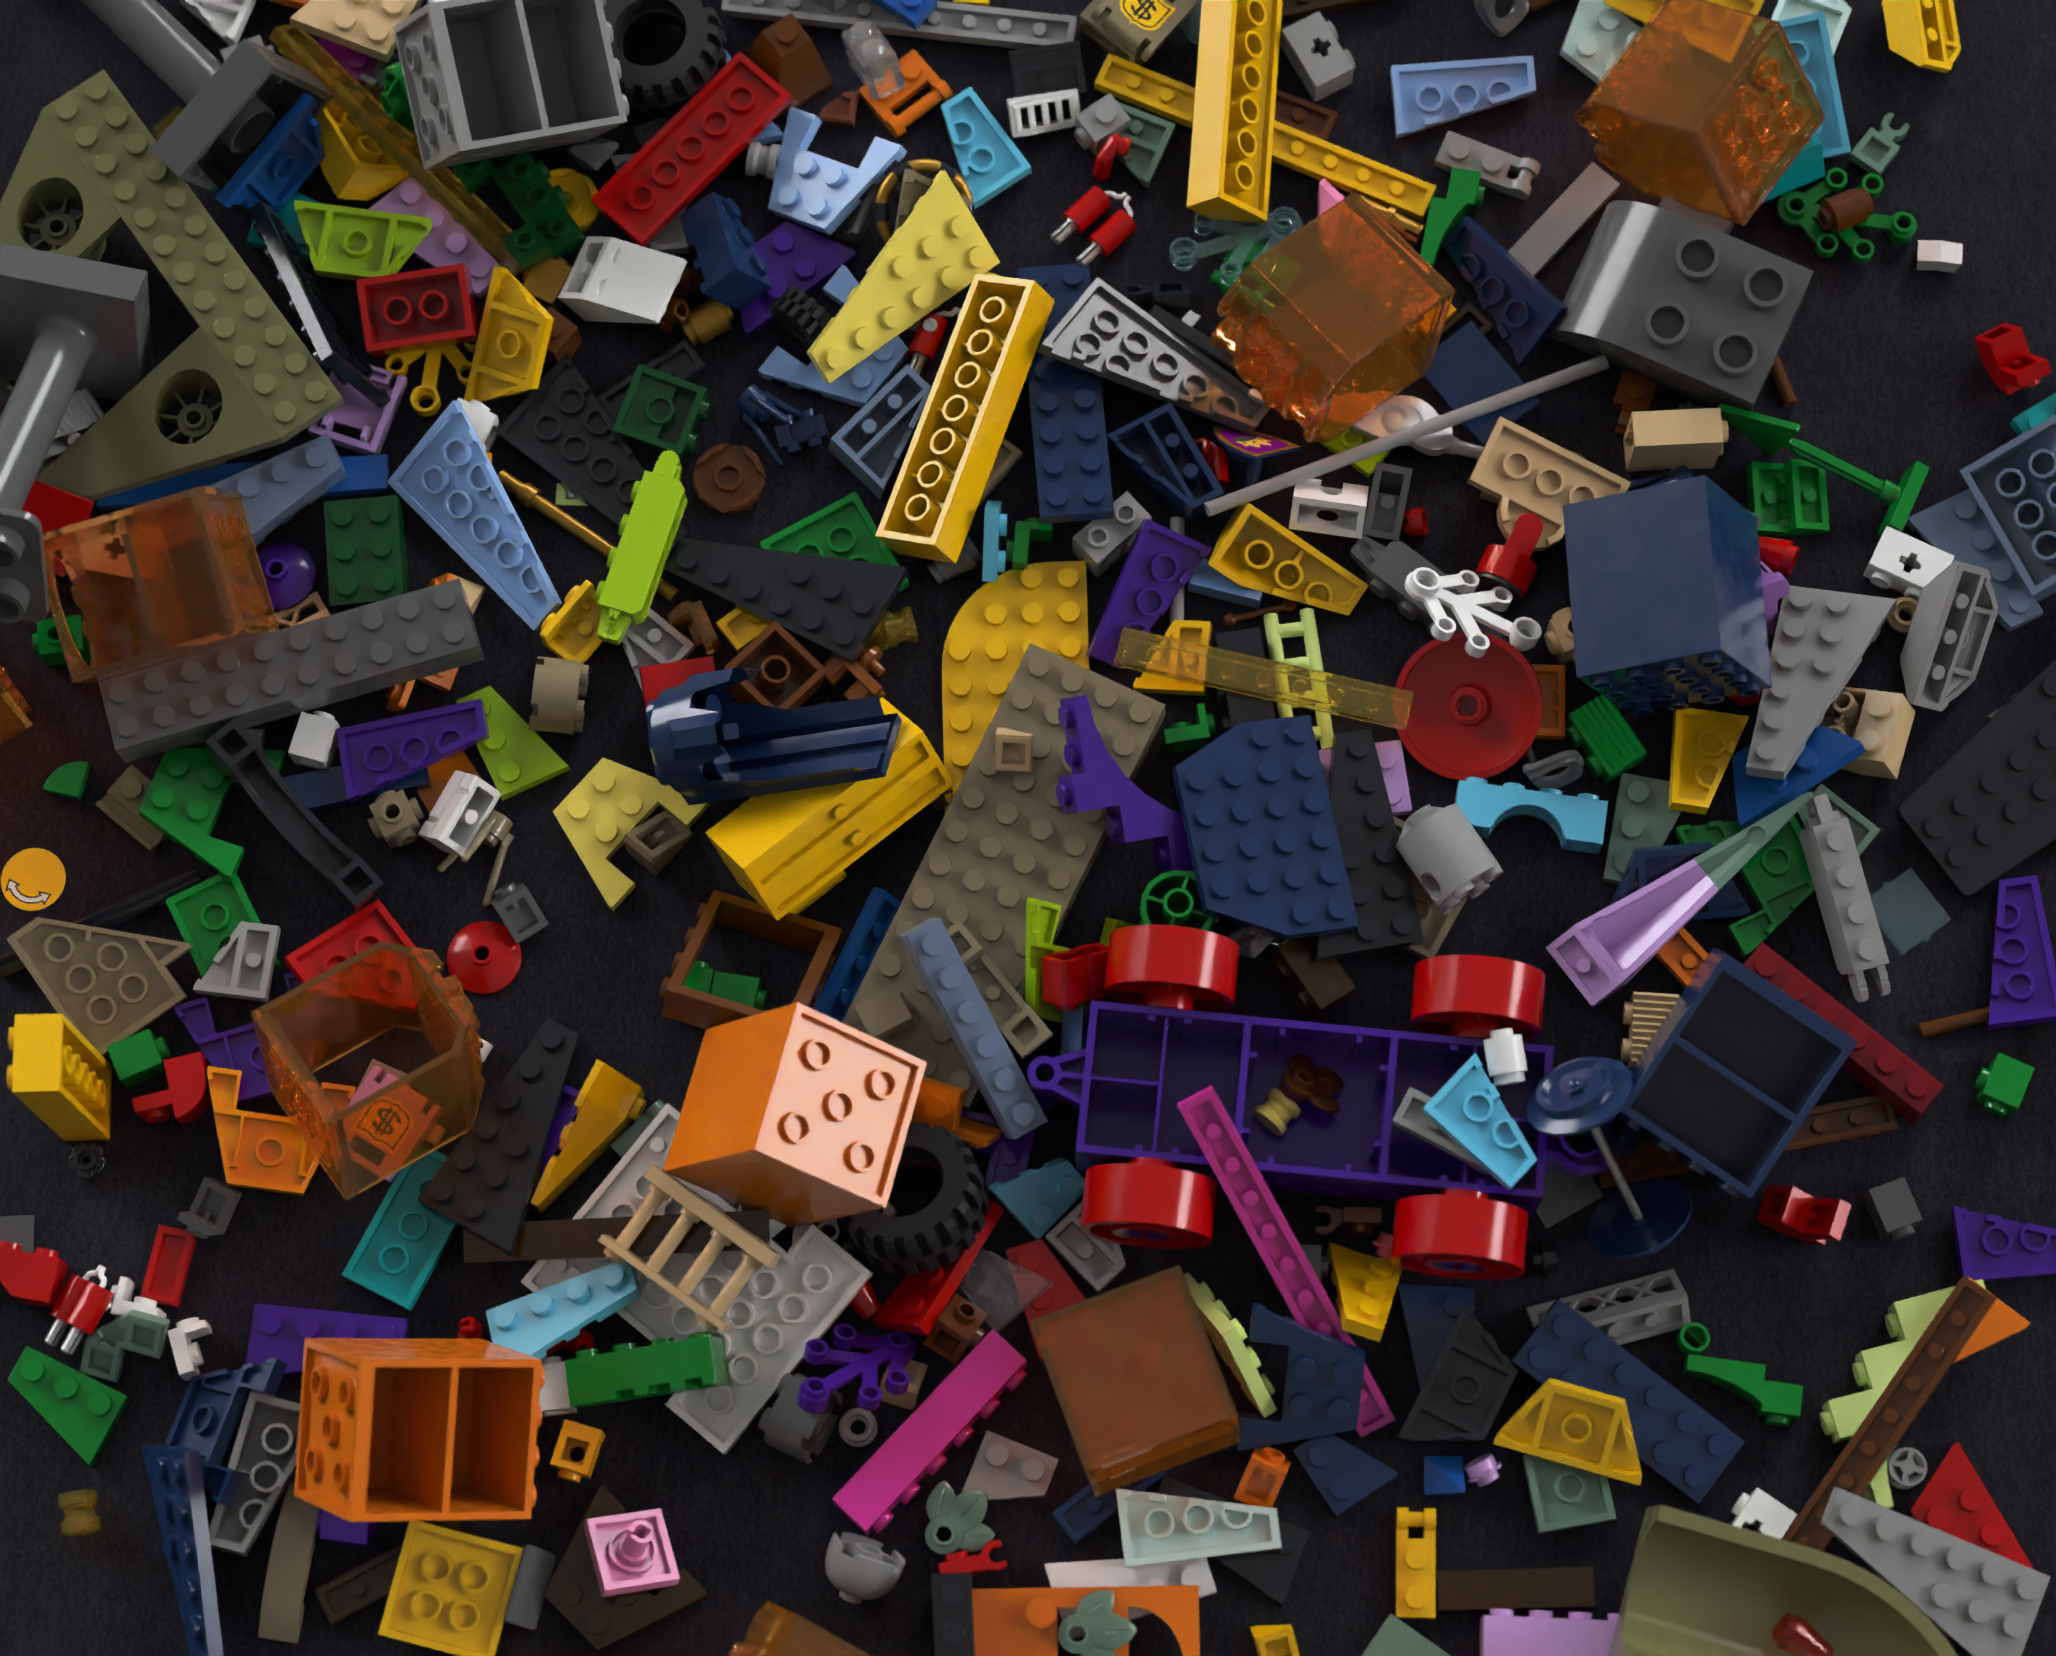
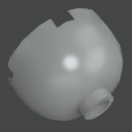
M843 1532L839 1539L837 1533H833L825 1557L826 1575L833 1586L840 1590L839 1596L851 1603L860 1604L862 1599L874 1600L883 1597L895 1587L903 1571L905 1558L894 1549L892 1555L889 1556L880 1550L883 1543L863 1535Z

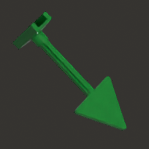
M1725 404L1718 405V408L1721 409V416L1768 456H1773L1782 447L1786 448L1796 456L1875 495V499L1889 505L1877 534L1882 535L1886 526L1900 532L1903 531L1930 467L1916 461L1904 471L1899 485L1887 479L1882 481L1805 441L1793 438L1798 434L1801 427L1797 423Z

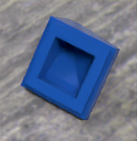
M1463 1456L1423 1457L1424 1496H1463L1465 1494Z

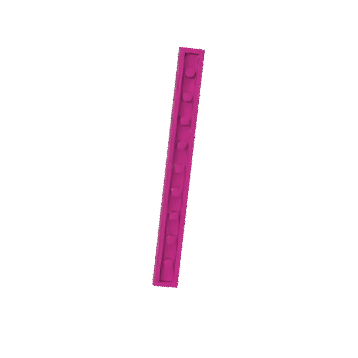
M1211 1085L1177 1103L1181 1114L1298 1324L1318 1333L1322 1331L1356 1346L1349 1332L1342 1330L1339 1314L1213 1086ZM1364 1363L1356 1429L1360 1437L1395 1420L1392 1410L1366 1363Z

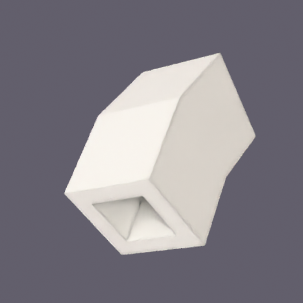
M1918 240L1917 270H1937L1955 273L1962 265L1963 244L1940 240Z

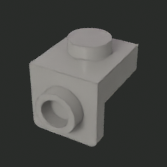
M1109 93L1075 116L1076 131H1074V135L1083 149L1090 148L1096 156L1102 148V144L1111 135L1119 134L1131 125V118L1112 94Z

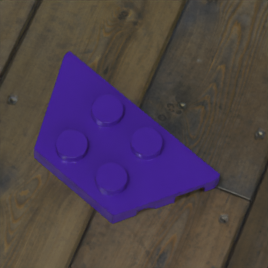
M789 221L784 222L759 240L753 247L757 255L767 264L769 268L767 276L773 287L740 311L745 336L749 339L774 321L773 314L770 313V307L789 286H795L800 291L803 290L808 296L830 280L842 264L847 267L857 260V252L850 247Z

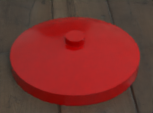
M1463 631L1454 632L1449 641H1440L1435 638L1413 654L1402 669L1396 683L1393 697V714L1398 734L1404 746L1424 767L1447 778L1466 780L1469 777L1488 778L1507 770L1517 763L1529 750L1541 725L1543 694L1539 679L1532 665L1513 645L1488 633L1482 632V634L1488 637L1490 646L1486 654L1481 658L1472 657L1465 651L1464 646L1467 637Z

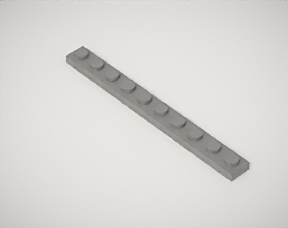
M723 0L721 8L722 16L777 22L792 13L800 25L1016 49L1075 41L1077 16L937 1L938 7L916 30L871 0H849L835 13L814 0Z

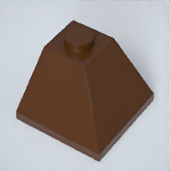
M792 13L763 30L744 53L748 59L791 94L792 101L773 119L774 122L788 114L791 107L797 108L833 85V80L811 38Z

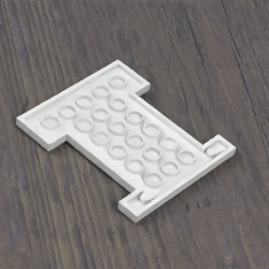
M669 1103L663 1107L572 1219L630 1217L636 1213L650 1193L648 1188L651 1182L643 1176L652 1164L659 1165L664 1169L680 1117L678 1110ZM677 1178L722 1212L738 1211L721 1196ZM670 1197L667 1202L662 1201L653 1215L682 1214L679 1210L683 1205ZM814 1224L809 1227L789 1253L770 1238V1246L783 1256L774 1268L765 1265L761 1269L756 1268L722 1316L733 1325L729 1331L717 1329L715 1333L712 1332L713 1337L724 1339L730 1385L674 1393L665 1404L723 1454L729 1452L776 1394L782 1377L786 1373L791 1375L803 1361L806 1343L811 1339H821L873 1275L869 1269ZM744 1251L720 1252L691 1295L710 1307L744 1258L741 1255ZM700 1253L672 1254L660 1272L676 1284H679ZM642 1255L639 1257L648 1262L652 1255ZM609 1257L538 1260L522 1279L521 1283L534 1293L615 1261ZM635 1268L642 1296L616 1311L650 1341L667 1337H674V1342L689 1339V1334L709 1331L696 1321L699 1316L698 1313Z

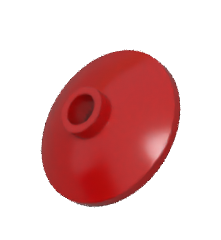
M491 921L475 922L461 929L452 939L447 951V966L453 980L464 990L478 995L493 994L505 989L518 975L522 963L520 944L515 943L505 926ZM480 949H487L489 951V956L485 960H478L476 958V953Z

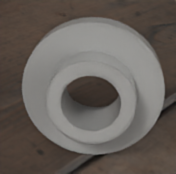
M853 1408L841 1417L839 1433L843 1441L848 1445L864 1447L870 1444L876 1437L878 1425L870 1411L862 1408ZM858 1421L866 1425L864 1433L856 1435L851 1431L852 1425Z

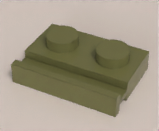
M131 764L109 788L107 795L101 801L98 800L95 805L153 854L158 844L162 840L164 841L167 836L139 816V808L152 781Z

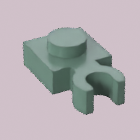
M1891 112L1883 118L1880 125V133L1870 127L1848 158L1870 174L1873 173L1880 176L1899 152L1900 146L1895 142L1903 140L1909 129L1908 123H1905L1900 130L1891 129L1889 124L1894 116Z

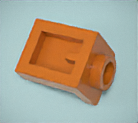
M1255 1448L1234 1498L1248 1505L1272 1508L1291 1462L1285 1459V1455L1274 1448Z

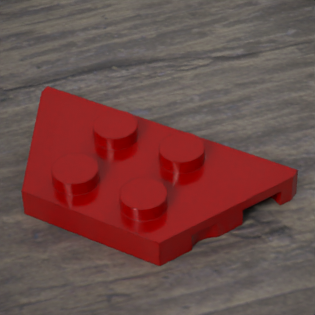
M1959 1442L1953 1444L1926 1483L1920 1496L1917 1497L1908 1511L1910 1518L2034 1570Z

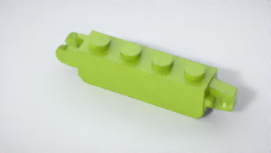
M673 450L660 453L653 472L645 470L641 482L636 481L632 488L630 501L634 503L630 514H624L621 519L618 533L622 536L618 548L612 547L607 560V568L610 569L606 581L601 580L595 593V601L598 602L601 613L597 636L599 640L620 645L630 624L637 626L647 619L688 502L685 489L680 481V474H682L681 463H679L680 458Z

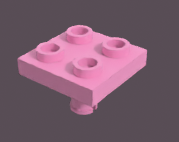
M661 1508L586 1519L584 1530L602 1597L677 1585L680 1577Z

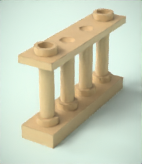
M652 1164L643 1176L651 1182L648 1188L650 1193L617 1239L606 1234L600 1236L598 1241L606 1246L603 1253L620 1265L627 1261L699 1314L696 1321L713 1333L717 1329L729 1331L733 1325L722 1316L756 1268L761 1269L763 1265L774 1268L783 1255L673 1175L663 1172L664 1169L662 1167ZM672 1197L683 1205L679 1210L682 1214L648 1262H646L629 1248L662 1201L667 1202ZM702 1219L713 1227L710 1233L712 1238L680 1283L676 1284L662 1274L660 1270L694 1223L698 1224ZM734 1242L745 1250L741 1255L744 1259L711 1306L708 1307L691 1295V1293L724 1246L729 1247Z

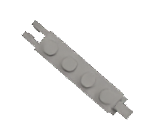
M1827 793L1812 796L1806 803L1809 818L1805 819L1806 829L1800 830V841L1837 969L1841 975H1848L1852 993L1857 1002L1866 1001L1869 997L1863 973L1867 969L1870 971L1877 994L1879 996L1887 995L1891 991V986L1884 964L1890 962L1848 817L1841 818L1838 810H1832Z

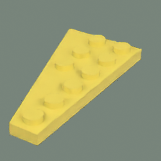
M945 170L938 172L933 179L934 183L924 196L919 198L913 206L915 209L902 226L897 228L866 270L867 274L847 296L848 300L835 318L832 317L806 352L825 383L833 382L972 283L975 273L984 274L1000 263Z

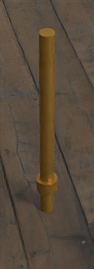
M505 470L499 472L497 476L502 486L517 496L516 501L528 509L533 507L608 559L612 547L616 546L541 496V491L532 484L522 483ZM661 578L656 592L670 602H673L680 590Z

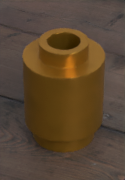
M711 298L691 309L686 321L681 322L680 325L692 346L700 342L703 345L732 328L730 321L735 316L729 306Z

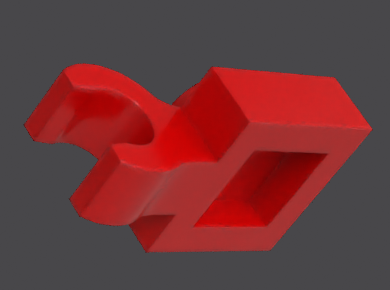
M993 1540L988 1542L978 1556H969L968 1551L946 1555V1562L938 1564L940 1573L972 1572V1576H976L986 1571L999 1572L1006 1569V1561L995 1563L989 1558L992 1550L1003 1547L1002 1541Z

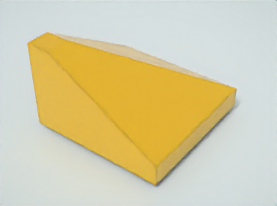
M1291 1624L1250 1627L1258 1656H1300Z

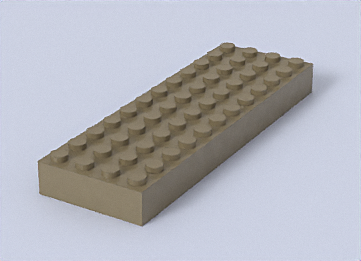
M1031 643L842 1023L868 1035L856 1013L854 1005L895 984L899 994L907 991L917 1010L911 1013L914 1025L882 1042L927 1062L923 1076L965 1089L962 1109L972 1112L981 1092L898 936L930 918H940L946 930L960 920L981 945L986 955L1025 1001L1027 898L1031 897L1062 905L1053 939L1054 945L1108 835L1104 825V819L1107 815L1106 808L1064 814L1063 807L1058 803L1056 788L1059 784L1058 776L1072 774L1071 767L1067 765L1064 756V747L1067 744L1065 729L1061 728L1058 720V709L1061 707L1060 699L1087 695L1094 724L1107 751L1122 772L1132 782H1134L1166 716L1165 704ZM997 727L1034 735L1032 772L994 770L995 734Z

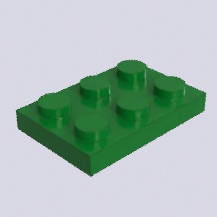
M237 872L232 882L226 881L217 874L165 900L184 941L190 943L193 947L190 950V954L202 978L214 963L213 958L219 950L229 943L231 934L241 921L261 924ZM277 955L274 971L282 967ZM211 995V997H212L213 1000H216V999L222 997V996H214V995Z

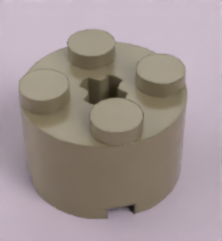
M537 657L531 698L533 712L529 719V730L574 735L575 732L582 733L585 700H579V697L587 698L589 665H584L583 661Z

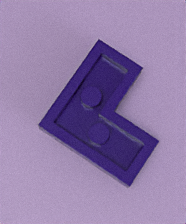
M962 1109L961 1117L1000 1129L994 1116ZM1036 1128L1015 1140L1005 1138L1001 1131L1000 1138L985 1148H973L966 1145L971 1153L990 1156L985 1178L987 1188L995 1182L1002 1184L1018 1178L1019 1173L1027 1170ZM988 1189L987 1194L993 1195L991 1191Z

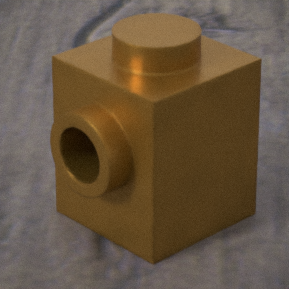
M561 257L546 259L525 270L523 286L546 310L552 307L560 313L565 303L558 297L572 267L569 262Z

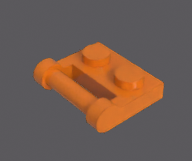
M915 49L858 89L860 98L896 138L904 134L908 125L941 101L943 103L947 102L954 96L948 84L936 75ZM926 87L932 90L898 116L892 113Z

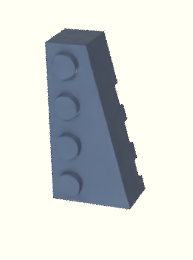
M325 434L192 493V496L220 560L229 568L239 560L238 558L252 547L255 548L265 540L264 537L281 524H286L294 518V514L307 504L313 503L326 493L327 490L348 476L334 443Z

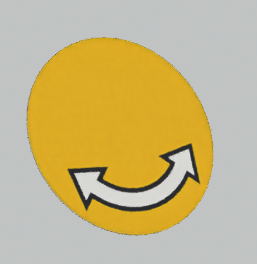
M30 848L18 852L9 859L1 874V889L5 898L13 906L26 911L41 910L53 904L61 895L66 882L65 869L60 859L52 852L41 848Z

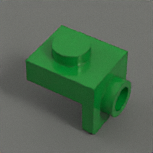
M1026 518L1024 521H1016L1014 540L1007 539L1006 561L1012 562V570H1024L1027 568L1030 541L1052 542L1053 524H1040V518Z

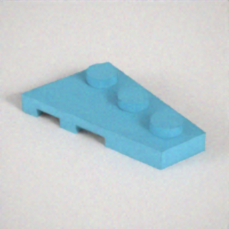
M971 86L941 105V111L961 175L973 197L974 210L1032 173L1030 164Z
M1474 1053L1423 1107L1421 1112L1510 1191L1536 1163L1537 1159L1515 1120L1511 1119L1499 1098L1500 1094L1493 1083L1491 1084L1481 1067V1061L1476 1053Z

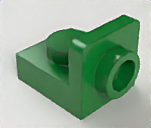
M1204 703L1196 705V725H1191L1190 722H1179L1172 724L1169 727L1170 729H1164L1163 744L1165 755L1200 750L1210 743V736L1216 735L1213 713L1206 714Z

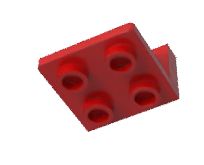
M35 480L22 511L33 514L41 522L46 571L65 577L74 568L78 556L83 524L88 525L94 502L85 497Z

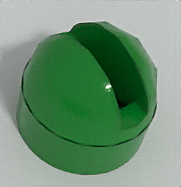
M1697 1322L1687 1323L1677 1335V1346L1686 1355L1701 1354L1710 1343L1708 1330ZM1684 1336H1685L1695 1347H1697V1348H1694V1347L1684 1338Z

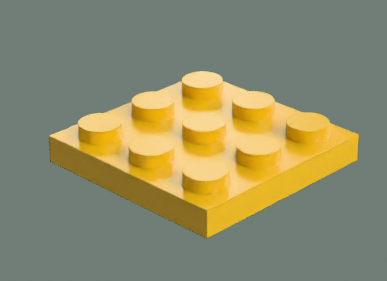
M409 1521L378 1635L458 1656H495L524 1548L423 1521Z

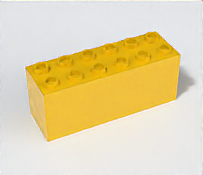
M883 697L879 700L884 715L898 713L902 719L885 777L752 796L705 832L739 885L777 921L955 784L923 730Z

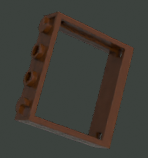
M714 890L708 903L702 902L699 906L695 920L696 928L689 927L685 936L684 952L678 951L675 955L671 968L672 977H665L659 992V995L664 997L662 1016L708 1029L766 1012L685 987L715 923L814 953L815 955L792 1003L798 1002L811 1009H814L838 956L842 929L789 912L777 921L759 903Z

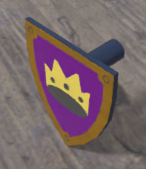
M1213 426L1214 437L1219 443L1227 447V457L1247 465L1245 486L1259 483L1263 458L1298 451L1301 448L1296 444L1255 431L1249 435L1231 427Z

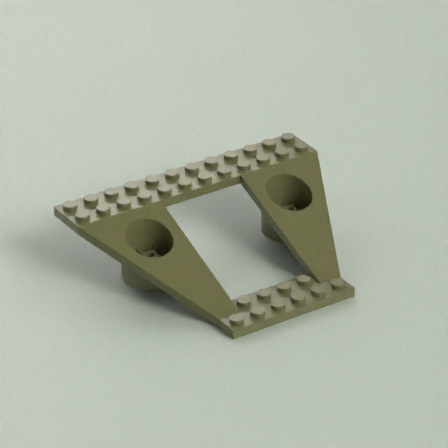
M104 69L42 109L0 202V249L3 243L36 250H44L51 246L52 250L47 252L100 262L106 249L107 238L119 226L125 223L199 328L62 454L45 458L36 480L93 501L187 472L211 470L230 459L283 444L345 403L336 387L186 181L179 178L151 150L156 140ZM61 208V213L49 214V212ZM70 208L82 211L74 218L69 216ZM45 215L46 218L42 224L36 225L35 223ZM30 233L42 236L40 240L29 246ZM2 379L4 383L8 386V388L12 391L13 386L11 385V383L6 379ZM199 397L197 403L185 404V401ZM207 397L221 401L210 409L205 406ZM178 405L183 407L178 416L170 415ZM220 414L218 422H214V418ZM166 423L178 425L179 429L165 437ZM184 437H188V444L182 445L177 443Z

